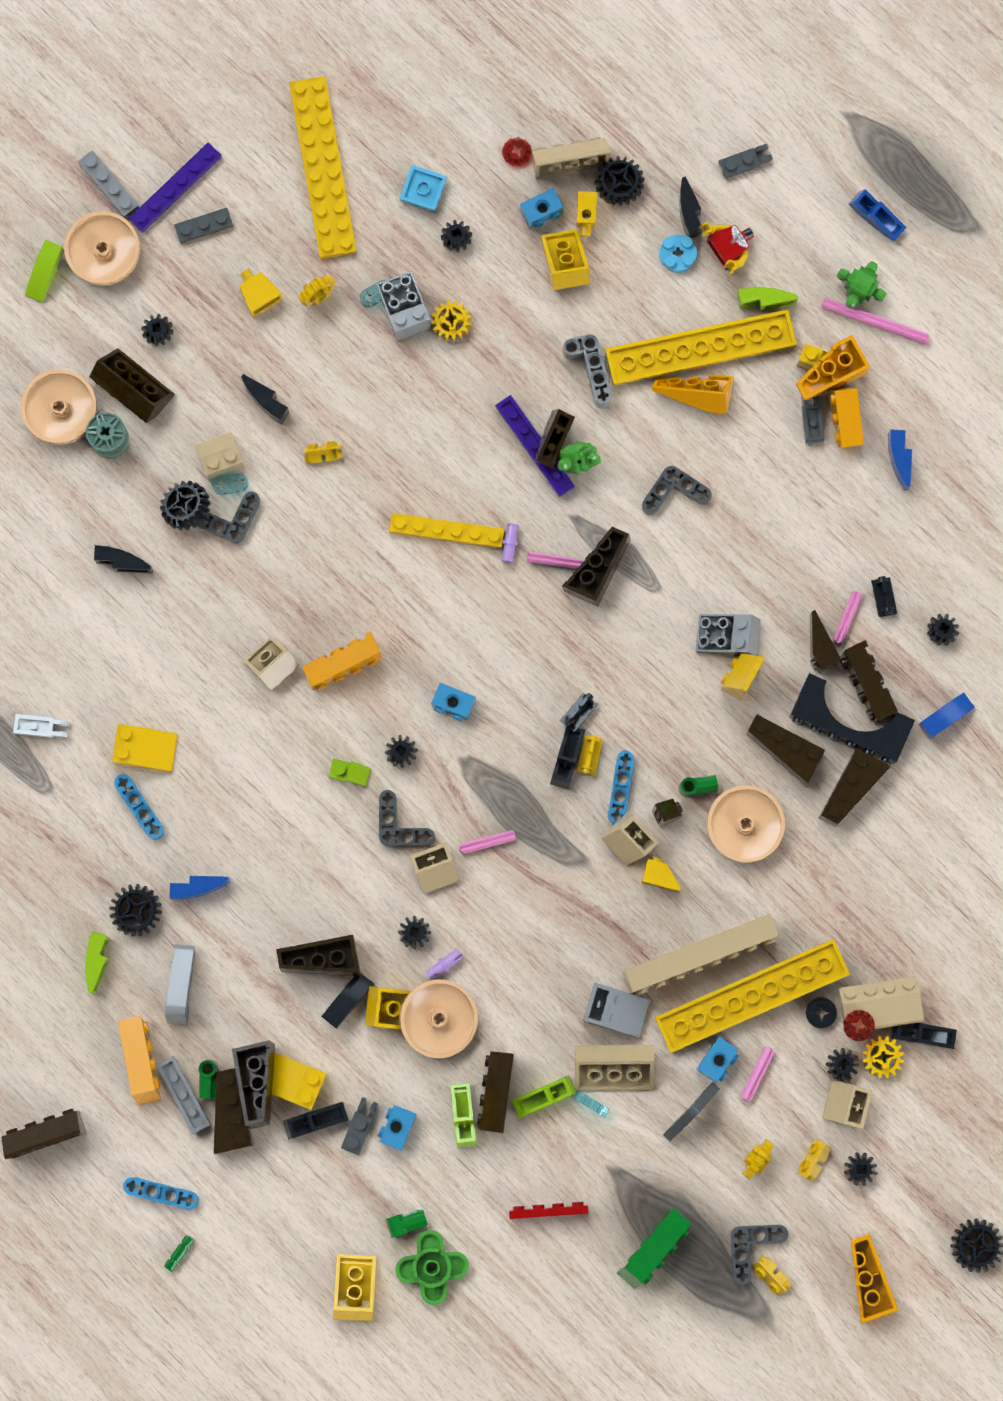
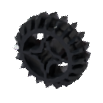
M617 156L616 161H614L610 157L609 163L604 161L603 167H598V173H595L596 180L594 185L597 186L596 192H601L599 197H606V203L612 200L613 206L616 202H619L621 207L624 201L629 205L630 199L635 202L636 196L641 195L640 190L644 189L642 183L645 178L642 177L643 171L638 170L639 165L633 166V159L627 162L626 156L623 160H620V157ZM621 169V171L615 172L613 170ZM628 173L632 175L635 182L634 185L627 179ZM605 177L612 183L611 189H608L604 182ZM623 177L622 183L620 181V183H617L616 185V180L622 179ZM620 190L625 191V193H617V192L620 191Z
M190 480L187 483L181 481L180 485L175 483L173 489L168 487L169 493H164L165 499H161L163 504L160 506L161 516L173 529L189 531L190 526L196 529V524H202V518H207L205 513L210 512L208 507L211 505L209 494L204 487Z
M130 884L128 885V892L123 887L121 888L123 895H120L118 892L115 893L119 898L117 901L111 899V902L116 904V906L109 907V910L115 911V913L109 916L110 918H117L112 924L117 925L120 923L117 928L118 931L125 928V935L131 930L132 937H135L136 931H138L139 936H143V929L150 933L148 926L156 928V925L152 922L154 920L160 922V919L155 916L156 914H162L161 910H156L162 904L155 903L159 899L157 895L151 897L154 894L153 890L146 893L148 890L147 886L140 890V885L136 884L134 890ZM142 895L148 900L135 903L131 896ZM126 900L128 909L121 915V906ZM132 904L137 908L140 907V910H138L139 916L134 913L131 914ZM151 906L150 916L145 921L143 916L144 910ZM136 918L141 925L130 926L127 925L124 921L126 919Z
M975 1218L973 1225L971 1220L968 1219L966 1220L967 1227L963 1223L959 1224L962 1231L954 1230L958 1237L951 1236V1239L955 1240L956 1244H950V1247L957 1249L952 1252V1255H959L955 1260L957 1263L963 1260L962 1268H966L969 1264L968 1271L970 1272L974 1270V1267L977 1273L981 1272V1267L987 1272L988 1264L992 1268L995 1267L993 1260L996 1262L1001 1261L996 1256L997 1254L1003 1255V1251H999V1247H1003V1243H998L999 1240L1003 1239V1236H996L999 1229L992 1230L993 1223H989L986 1227V1220L982 1219L979 1225V1219ZM979 1229L973 1239L968 1240L964 1238L971 1230ZM984 1232H987L990 1236L992 1247L985 1243ZM977 1240H979V1244L986 1247V1249L981 1248L976 1251V1247L969 1244V1242L977 1243ZM962 1244L970 1248V1260L965 1256ZM982 1252H990L988 1258L981 1262H976Z

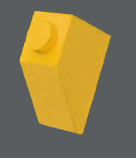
M805 343L797 367L809 371L827 352Z
M657 857L647 859L641 883L679 893L681 887L668 865L663 863V859Z

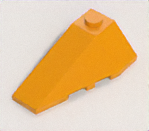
M853 335L835 343L795 385L805 401L866 375L871 366Z
M709 375V378L698 379V376H691L687 380H682L680 377L656 378L652 391L700 410L721 415L726 414L730 406L734 376Z

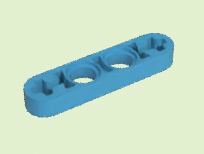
M627 750L620 752L616 760L608 811V820L613 825L618 821H614V817H611V814H615L616 807L612 808V804L624 806V809H619V815L622 817L626 814L634 765V756ZM624 755H628V759H631V762L629 761L626 764V769L630 768V771L625 769L618 770V767H623V761L620 758H623ZM620 773L628 776V781L624 784L619 783L617 780V776ZM617 792H622L625 795L623 802L615 801L614 795Z
M125 774L118 775L114 781L116 789L146 834L153 840L160 839L164 835L162 824L132 779ZM128 779V782L126 783L128 788L131 789L132 787H134V790H131L126 795H124L123 793L127 791L123 786L119 787V785L121 784L120 780ZM130 795H139V802L137 804H130ZM142 810L150 812V817L147 820L140 819L139 814ZM153 819H155V821L152 822V824L156 828L160 827V829L158 830L159 834L157 836L155 834L151 835L152 828L150 827V825H147V827H145V824L150 823Z
M130 1177L123 1184L124 1191L132 1196L184 1209H193L199 1203V1197L195 1192L137 1177ZM134 1180L135 1185L142 1186V1182H144L143 1195L139 1194L141 1191L139 1189H134L131 1192L128 1183H132ZM150 1185H154L157 1188V1194L153 1197L148 1196L146 1192L147 1187ZM168 1190L176 1192V1199L174 1201L166 1199L165 1194ZM180 1192H183L182 1197L186 1198L193 1195L192 1199L195 1200V1203H191L188 1206L186 1201L181 1200V1204H177L180 1199Z

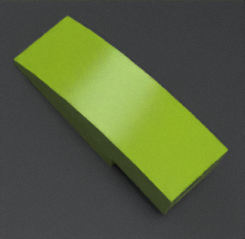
M45 239L33 267L25 296L43 303L58 271L57 266L64 253L62 246Z
M748 287L738 289L737 291L740 309L758 305L760 312L795 305L798 300L796 294L776 288Z
M92 931L86 952L85 974L88 993L95 995L109 961V958L102 956L109 937Z
M568 1075L511 1101L520 1119L577 1092Z
M470 1082L451 1084L457 1148L477 1146Z

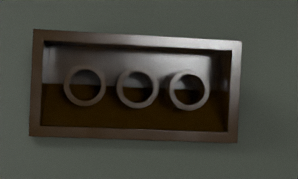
M119 348L97 360L89 376L97 385L101 386L145 423L157 417L175 395V393Z
M490 1051V1055H486L484 1067H488L487 1075L483 1074L482 1086L486 1088L485 1095L481 1094L479 1104V1106H483L482 1114H478L477 1126H480V1130L504 1133L514 1057L512 1053Z
M73 1108L63 1111V1115L55 1118V1115L43 1118L44 1122L36 1124V1121L25 1124V1129L18 1131L17 1128L6 1131V1135L1 1137L5 1160L14 1159L86 1134L80 1111H74Z

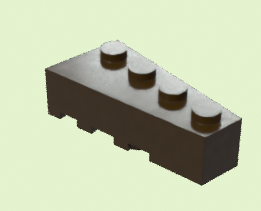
M612 526L598 542L595 549L587 555L579 568H576L568 581L562 585L564 592L598 607L631 541L630 534Z
M353 935L276 949L279 969L283 973L361 977Z
M270 1040L232 1049L245 1126L250 1129L270 1125L275 1044Z

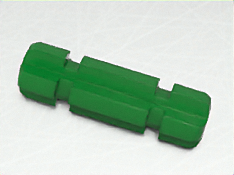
M186 1235L164 1267L171 1272L174 1271L177 1263L187 1253L188 1247H191L194 1243V1239Z

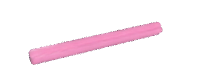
M828 298L823 300V309L922 344L928 342V333L857 308L850 309L845 304Z

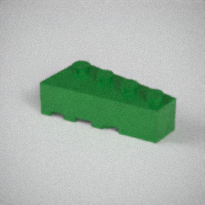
M672 1208L653 1229V1233L642 1242L641 1248L637 1249L630 1256L627 1265L620 1268L617 1274L634 1289L643 1283L646 1285L653 1277L651 1274L655 1268L659 1270L666 1260L663 1258L666 1254L669 1253L671 1255L678 1247L676 1242L680 1238L683 1240L690 1232L688 1227L692 1223L675 1208Z

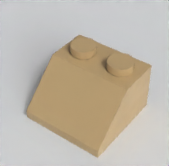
M231 432L196 445L209 480L244 468Z
M272 636L243 661L270 690L277 687L284 678L293 673L299 666L288 650Z

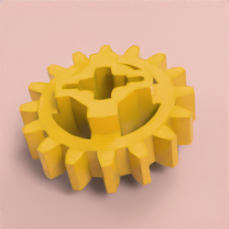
M332 275L314 278L303 287L304 290L298 295L299 301L305 307L311 306L313 303L315 305L320 304L331 295L330 291L334 290V287L337 286L336 281Z
M447 300V305L441 302L440 309L434 308L436 314H431L433 319L431 325L436 326L433 328V332H439V338L445 336V341H448L450 337L454 342L457 336L462 339V333L468 334L467 328H471V323L468 322L471 321V316L468 315L469 309L463 310L464 304L462 303L458 306L456 300L453 304ZM449 315H451V318L453 319V327H451V323L449 322Z
M877 1036V1042L874 1039H870L871 1045H864L867 1051H863L861 1054L865 1055L866 1058L861 1061L867 1063L864 1067L865 1070L871 1069L870 1075L877 1073V1078H881L882 1074H884L886 1079L889 1078V1073L892 1076L896 1075L895 1069H902L899 1063H904V1060L900 1059L904 1052H899V1049L902 1047L901 1045H894L895 1039L889 1042V1036H885L884 1040H882L881 1036ZM885 1044L890 1046L894 1052L887 1050ZM877 1046L875 1054L870 1056L872 1049ZM881 1052L883 1055H891V1057L884 1059V1063L883 1060L875 1059L881 1055ZM892 1059H895L894 1065L889 1069V1063ZM872 1063L878 1064L881 1070L875 1068Z
M765 1139L760 1146L755 1144L744 1159L746 1165L742 1170V1174L745 1177L751 1179L756 1172L759 1174L763 1172L772 1159L770 1153L774 1144Z

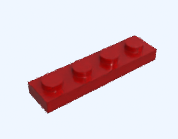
M572 1202V1206L564 1207V1203L552 1204V1208H544V1204L532 1205L533 1209H525V1206H513V1210L509 1211V1218L589 1214L588 1205H584V1202Z

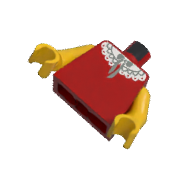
M704 222L699 227V229L704 230L701 234L702 237L708 235L707 243L725 271L730 269L729 275L744 266L750 247L747 241L754 237L750 228L740 232L736 225H710L708 222Z

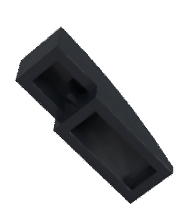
M685 176L682 177L679 194L680 218L686 236L693 238L702 233V229H699L701 224L697 217L701 213V207Z
M242 374V381L254 402L268 416L282 425L289 414L288 407L275 400L277 398L275 391Z
M95 545L94 561L96 564H113L115 572L153 573L151 565L129 552L109 546Z
M566 727L550 785L569 790L585 730L578 728L573 732Z
M362 973L361 977L354 976L321 1017L338 1029L369 991V986L372 987L374 983Z
M911 1023L893 1026L891 1039L954 1049L957 1030L923 1023Z
M343 1102L286 1119L283 1121L288 1140L348 1121Z

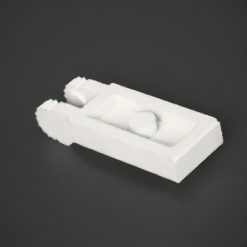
M15 714L13 733L49 738H68V733L53 731L54 725L69 726V721L57 720L51 717Z

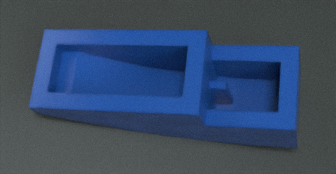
M866 189L859 191L848 204L865 221L892 241H895L907 228L881 201L878 202Z
M890 429L888 433V449L891 464L903 490H908L911 485L912 449H905L906 430Z
M963 692L918 725L927 737L932 739L975 707Z
M190 876L189 883H170L169 899L185 900L209 894L230 883V878L223 876Z

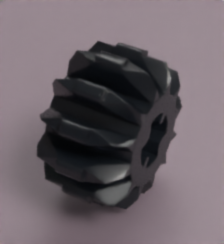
M453 220V225L447 222V228H442L443 235H441V240L444 241L443 246H449L450 252L456 248V251L459 253L460 247L466 250V244H471L470 238L472 237L469 225L464 226L463 221L457 224L456 220Z
M157 314L155 319L153 315H150V321L144 320L146 326L141 327L142 331H144L142 336L147 338L148 344L154 341V345L157 347L159 342L165 345V339L171 341L169 335L174 334V331L171 329L173 324L168 322V317L161 318V315ZM157 328V329L159 330V328H160L161 331H160V332L156 331V333H155L154 329Z
M938 614L937 619L932 617L930 619L931 623L927 624V628L931 629L927 632V635H933L930 641L933 642L937 639L938 646L941 645L942 641L947 646L949 641L954 642L956 640L954 636L959 635V632L955 630L959 627V624L953 625L956 619L953 617L951 620H948L949 614H945L944 619L941 614ZM941 626L943 629H947L945 633L943 631H939Z
M399 735V741L396 742L395 738L392 737L393 745L390 743L386 744V747L391 750H386L385 755H391L387 758V761L391 762L394 760V767L400 762L401 768H404L405 761L409 766L411 765L409 758L416 760V756L411 753H416L418 750L417 748H412L415 745L414 741L408 744L410 739L408 736L402 741V735ZM400 747H403V750L406 751V753L403 752V756L396 752V750L399 751Z
M413 916V922H410L407 917L405 919L408 923L407 926L400 923V926L405 929L398 931L400 935L405 934V936L400 938V941L403 942L407 939L405 947H409L411 942L413 943V949H416V943H419L421 948L424 947L421 940L429 942V939L424 936L431 934L429 930L424 931V929L429 927V924L426 923L422 926L424 918H421L417 923L416 916ZM412 928L420 930L418 937L414 938V935L412 937L409 935Z
M845 1048L840 1049V1054L836 1049L833 1050L835 1057L832 1055L827 1056L832 1062L825 1063L826 1066H832V1069L827 1071L828 1074L835 1072L833 1079H837L840 1074V1081L845 1080V1075L848 1080H851L850 1072L855 1075L858 1073L853 1069V1067H859V1063H853L858 1057H850L852 1050H848L845 1055ZM842 1059L845 1060L844 1063L847 1062V1067H844L843 1070H841V1067H838V1063Z
M856 1152L855 1159L852 1156L848 1157L851 1164L844 1163V1166L849 1167V1170H845L844 1174L851 1173L847 1180L852 1181L855 1178L854 1185H858L861 1180V1184L866 1186V1179L869 1182H873L870 1174L877 1175V1172L872 1171V1168H876L877 1164L870 1165L874 1158L869 1157L866 1160L867 1153H863L860 1158V1154ZM864 1165L865 1168H863V1170H865V1172L857 1173L856 1170H858V1168H856V1166Z

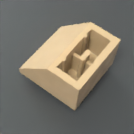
M629 811L601 837L626 865L646 856L659 843Z
M446 842L410 855L423 894L460 881Z
M832 1080L822 1119L863 1129L873 1091Z

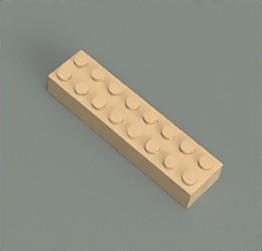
M768 914L626 969L622 973L630 993H635L638 996L646 993L651 986H654V989L664 986L669 979H672L673 982L685 977L684 974L690 972L691 975L703 970L702 967L708 965L709 968L721 963L723 958H726L727 961L740 956L739 952L744 951L745 954L758 949L757 945L762 944L763 947L776 942L775 938L779 934L771 914Z

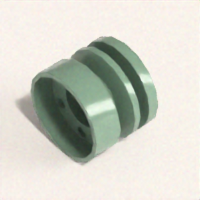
M109 412L100 413L88 422L86 438L97 455L106 459H114L121 456L127 450L130 443L129 433L117 415ZM104 431H107L109 435L106 436L104 434Z

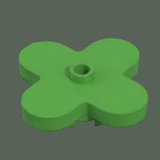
M427 1230L421 1233L417 1239V1255L402 1257L397 1262L395 1271L397 1277L404 1283H420L423 1300L428 1304L437 1305L442 1303L447 1296V1280L463 1277L468 1271L469 1263L466 1256L460 1252H445L442 1236L434 1230ZM434 1263L436 1269L430 1271L428 1268L429 1264Z

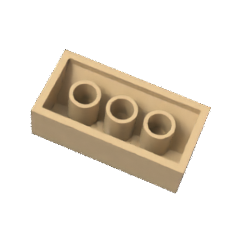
M599 137L585 142L574 141L569 145L557 144L552 148H536L535 151H532L531 157L535 178L592 169L599 166L603 167L604 161L609 163L610 150L605 138L600 139Z
M916 976L839 988L838 1002L846 1033L924 1022L921 995Z
M653 1045L575 1046L576 1091L653 1090Z

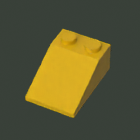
M574 229L541 235L552 289L558 290L590 284L589 266L578 230Z
M742 653L739 658L735 657L730 665L733 668L730 674L726 673L720 682L723 684L721 690L742 700L765 658Z
M118 724L112 762L115 765L172 772L178 734Z
M369 986L365 1025L401 1029L399 1022L400 1009L410 991Z
M274 1052L272 1094L313 1110L327 1073Z
M337 1254L333 1319L373 1320L376 1256Z

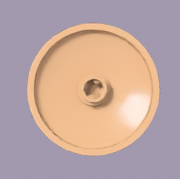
M99 211L81 217L72 225L65 239L64 252L69 267L78 278L89 284L105 286L120 282L134 270L140 256V242L135 229L125 218L112 212Z
M50 370L38 375L26 387L21 399V415L26 427L36 438L49 444H68L86 434L88 422L97 415V399L92 387L82 376L68 370Z
M741 785L726 790L714 801L707 818V830L713 846L724 857L739 863H752L768 857L776 850L784 835L785 818L780 804L770 793L759 787Z
M435 979L423 982L409 992L402 1003L399 1022L403 1037L411 1048L427 1057L447 1058L461 1052L471 1042L477 1029L478 1013L474 1000L463 987L448 980Z

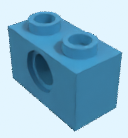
M554 188L521 203L520 211L530 229L533 227L539 228L550 219L556 220L561 217L563 205ZM544 207L547 211L540 213L538 209Z
M439 683L431 705L434 707V711L440 714L447 712L452 714V718L458 721L468 720L476 697ZM450 699L458 701V705L455 708L447 705Z
M717 1037L696 1070L715 1083L718 1080L722 1082L728 1073L726 1071L728 1065H733L739 1057L736 1054L738 1049L721 1037ZM716 1055H720L724 1059V1064L720 1067L714 1064V1057Z
M396 1105L393 1108L389 1107L385 1117L388 1119L386 1127L382 1126L378 1137L381 1138L380 1142L402 1151L416 1113ZM395 1121L400 1122L402 1125V1129L398 1133H394L391 1130V1124Z

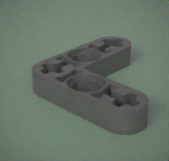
M668 466L643 500L642 510L647 515L655 514L673 488L700 505L707 504L711 499L712 493L708 487L677 467ZM672 471H674V476L678 479L680 476H682L678 485L675 484L677 482V479L673 477L671 479L667 478V472L671 473ZM684 481H690L692 483V488L690 490H685L682 488V483ZM657 486H664L666 493L658 495L655 489ZM698 486L699 488H697V491L699 493L706 492L707 499L703 498L701 500L699 499L700 495L697 492H695L694 495H692L691 493L694 491L695 487ZM652 494L656 498L654 502L655 509L651 508L648 510L646 503L650 504L652 502Z
M247 492L243 496L231 522L207 512L205 513L207 515L205 520L210 522L209 528H207L208 523L202 521V524L197 523L196 527L231 543L238 544L243 541L260 506V497L256 492ZM255 497L256 503H252L250 506V510H253L252 512L243 508V506L248 507V498ZM247 513L249 515L248 521L240 522L238 520L239 515ZM216 522H221L224 528L222 531L217 532L213 529V525ZM235 523H237L239 526L245 527L244 529L240 527L238 531L240 537H235V539H233L231 532H236L238 528L237 525H235Z
M391 790L381 792L379 796L380 842L384 846H430L433 844L435 834L429 828H397L396 795ZM386 794H390V797L393 798L390 801V808L394 807V810H382V807L386 808V802L382 800V798L386 797ZM385 813L393 815L391 823L383 822L382 817ZM386 832H390L391 836H396L395 832H399L398 838L400 843H395L396 839H390V842L387 843L382 837L386 836ZM405 832H410L413 835V839L408 843L404 842L401 838ZM415 832H419L418 836H423L425 832H428L432 838L428 842H425L424 839H418L419 843H415Z
M712 1082L695 1102L665 1131L663 1136L669 1142L676 1137L702 1111L720 1088Z
M783 1225L738 1226L731 1231L732 1273L736 1283L745 1285L751 1279L750 1244L782 1243L788 1238L789 1233L786 1227ZM767 1228H771L770 1232H777V1228H780L785 1234L781 1236V1239H778L777 1236H771L772 1240H768L769 1233ZM738 1230L745 1233V1237H742V1244L746 1243V1247L739 1246L735 1248L734 1246L735 1243L739 1244L738 1238L734 1237ZM755 1230H764V1239H755ZM738 1250L746 1252V1259L744 1261L736 1259L735 1254ZM747 1263V1268L743 1267V1272L747 1274V1277L744 1278V1281H741L740 1278H737V1274H740V1267L736 1268L735 1264L743 1265Z

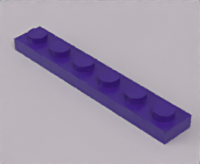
M209 142L206 143L128 218L129 221L143 233L222 157L221 154Z
M509 395L495 405L496 409L557 496L560 498L575 488L568 475L563 470H559V462L557 460L553 469L535 461L542 438L513 397Z

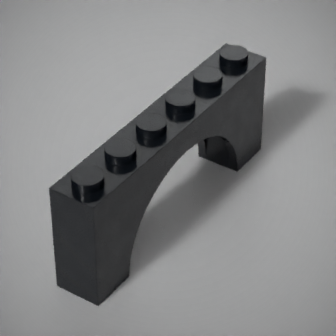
M809 673L790 713L789 718L792 719V722L800 726L805 724L810 727L811 731L818 734L823 732L833 741L841 740L845 742V746L851 749L859 748L871 756H877L881 758L880 761L891 765V763L895 764L899 759L915 720L897 712L888 725L878 730L857 731L848 728L837 721L827 708L824 697L827 681Z

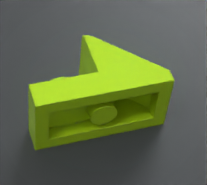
M333 758L328 777L366 787L371 768L353 761L350 763Z

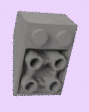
M411 271L376 284L397 341L432 329L429 314Z
M699 614L695 652L740 656L741 653L757 655L761 619L747 614Z
M594 983L583 1021L639 1038L650 1000Z

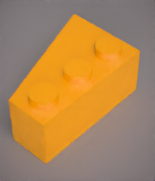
M849 386L830 390L829 398L833 412L832 422L836 429V433H834L835 443L841 448L864 445L857 388Z

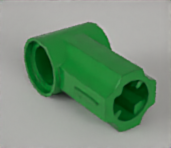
M716 775L695 778L687 777L679 784V793L684 797H690L697 794L718 792ZM690 783L693 790L691 792L685 791L683 784Z
M212 1059L204 1060L199 1065V1098H216L218 1064ZM205 1063L212 1064L213 1072L211 1074H207L204 1071Z
M423 1209L386 1219L391 1238L428 1226Z

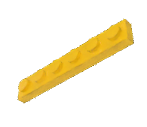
M392 513L389 533L500 549H502L504 537L503 528Z

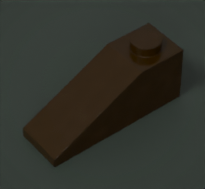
M560 409L552 410L545 426L535 461L553 469L575 419L574 416Z
M814 610L810 614V663L813 669L818 670L820 674L840 664L842 659L816 610Z
M674 799L659 802L652 809V813L660 828L681 818V812H683L678 801L675 802Z

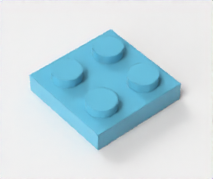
M411 165L399 198L400 201L435 212L447 176Z

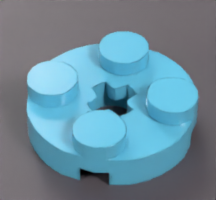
M672 235L664 239L659 251L662 265L674 273L687 271L694 264L697 256V249L692 239L684 235ZM680 250L683 254H681L680 258H677L676 255H673V252Z

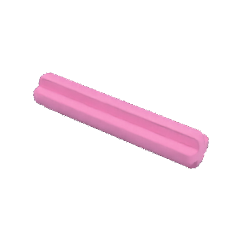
M529 552L527 562L569 569L579 568L583 563L582 559Z
M857 591L852 592L833 638V642L838 645H842L861 600L862 594Z
M514 830L461 843L459 847L461 853L466 854L515 841L516 835Z
M764 1047L741 1094L743 1100L747 1102L752 1101L775 1053L773 1049Z

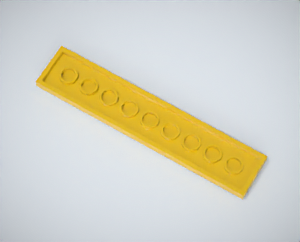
M321 76L289 82L320 259L355 254L357 251L326 77Z
M787 309L605 349L613 386L793 348L797 346Z
M832 939L658 1015L655 1019L668 1049L672 1053L850 975L835 940Z

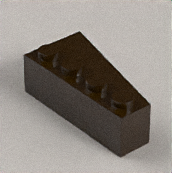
M864 640L845 649L840 656L842 659L840 663L844 670H848L850 674L848 677L853 687L856 686L859 692L857 694L858 699L867 708L866 714L870 721L873 720L874 724H877L895 715L898 710L887 688L883 689V677L878 670L875 671L876 661L873 655L867 653L866 647H868V644Z
M756 714L746 733L757 745L768 752L774 760L785 767L790 774L801 781L805 787L825 752V749Z
M856 748L818 818L836 827L891 766Z
M235 1068L217 1072L214 1154L254 1146L251 1129L246 1127Z

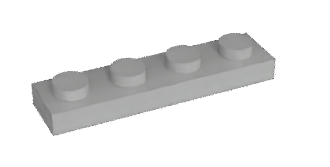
M93 150L78 161L80 166L124 218L139 208L136 201Z
M172 1056L157 1064L156 1066L192 1134L194 1135L210 1126L211 1124L176 1058Z

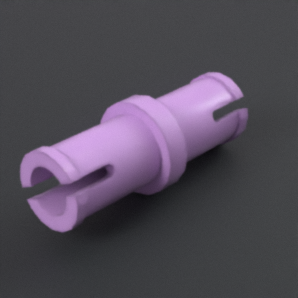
M507 523L506 536L502 543L504 549L501 561L513 563L515 547L518 545L516 539L519 525Z
M456 948L445 958H440L437 964L425 972L431 980H435L444 972H449L450 968L464 957Z

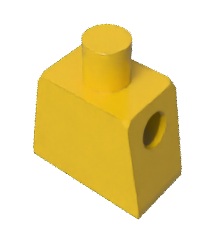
M578 191L576 226L580 227L581 237H591V227H595L597 192ZM587 214L589 215V218L585 219L583 218V215Z
M246 269L240 274L244 282L239 287L252 318L283 299L281 292L262 272L254 276L250 269Z

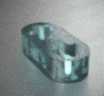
M377 283L361 292L360 302L364 307L370 308L382 302L376 286ZM365 295L372 296V301L365 300Z
M241 473L223 475L213 480L212 487L219 495L237 493L247 489L248 480ZM239 478L245 481L241 487H238L237 484H231L236 483ZM219 481H222L223 484H229L223 486L222 490L216 487V485H219Z
M579 1090L573 1098L606 1118L610 1111L609 1108Z

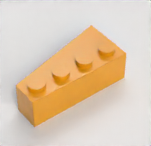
M372 632L366 633V638L363 640L354 639L345 649L344 647H339L333 650L328 658L326 655H323L302 666L312 690H322L327 687L329 682H339L349 673L354 675L361 672L364 666L369 665L371 667L378 664L382 656Z
M141 1016L118 1021L131 1096L138 1105L161 1100L159 1079L155 1073L156 1063L151 1055V1051H153L151 1039L148 1040L147 1036L149 1032L148 1022L144 1021Z
M870 1233L851 1238L861 1324L898 1311V1306Z

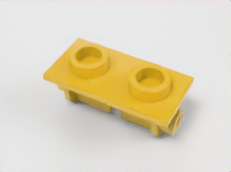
M337 441L326 442L324 446H318V444L307 445V448H303V453L308 454L304 455L305 463L322 462L321 455H325L326 462L343 458L342 450L338 451V448H341V443L337 444Z
M584 735L576 772L595 776L603 743L602 738H598L596 735Z
M815 1139L810 1145L805 1159L800 1163L797 1174L813 1182L822 1168L817 1162L825 1163L831 1152V1147Z
M763 1255L758 1260L759 1262L751 1267L755 1270V1274L768 1284L769 1289L780 1296L791 1286L790 1280L781 1270L774 1274L773 1271L777 1266L769 1257L766 1258Z

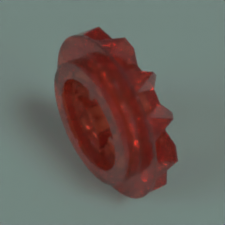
M519 137L510 138L504 143L502 149L504 160L512 166L526 164L532 155L531 145H529L526 139ZM514 146L517 147V149H522L520 151V157L516 153H512L514 152Z
M854 1010L847 1014L843 1021L845 1034L854 1041H864L874 1032V1019L864 1010ZM861 1019V1023L866 1027H860L856 1031V1027L851 1023H858V1020Z

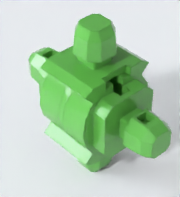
M871 261L866 267L861 266L859 270L855 268L852 274L844 268H841L838 272V279L842 282L846 281L844 287L847 290L846 296H848L846 306L850 309H853L857 303L862 304L864 300L869 302L872 296L875 300L883 302L887 293L881 288H877L879 281L876 280L878 274L875 273L878 268L877 263Z
M576 442L561 449L557 458L559 462L558 468L563 470L564 473L579 474L600 464L601 458L596 454V446H593L591 443Z

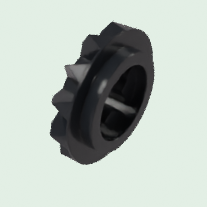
M817 997L809 1002L805 1014L807 1021L813 1027L822 1029L834 1023L837 1017V1009L830 999ZM820 1004L823 1011L829 1012V1014L823 1015L822 1021L819 1015L813 1014V1012L819 1010Z

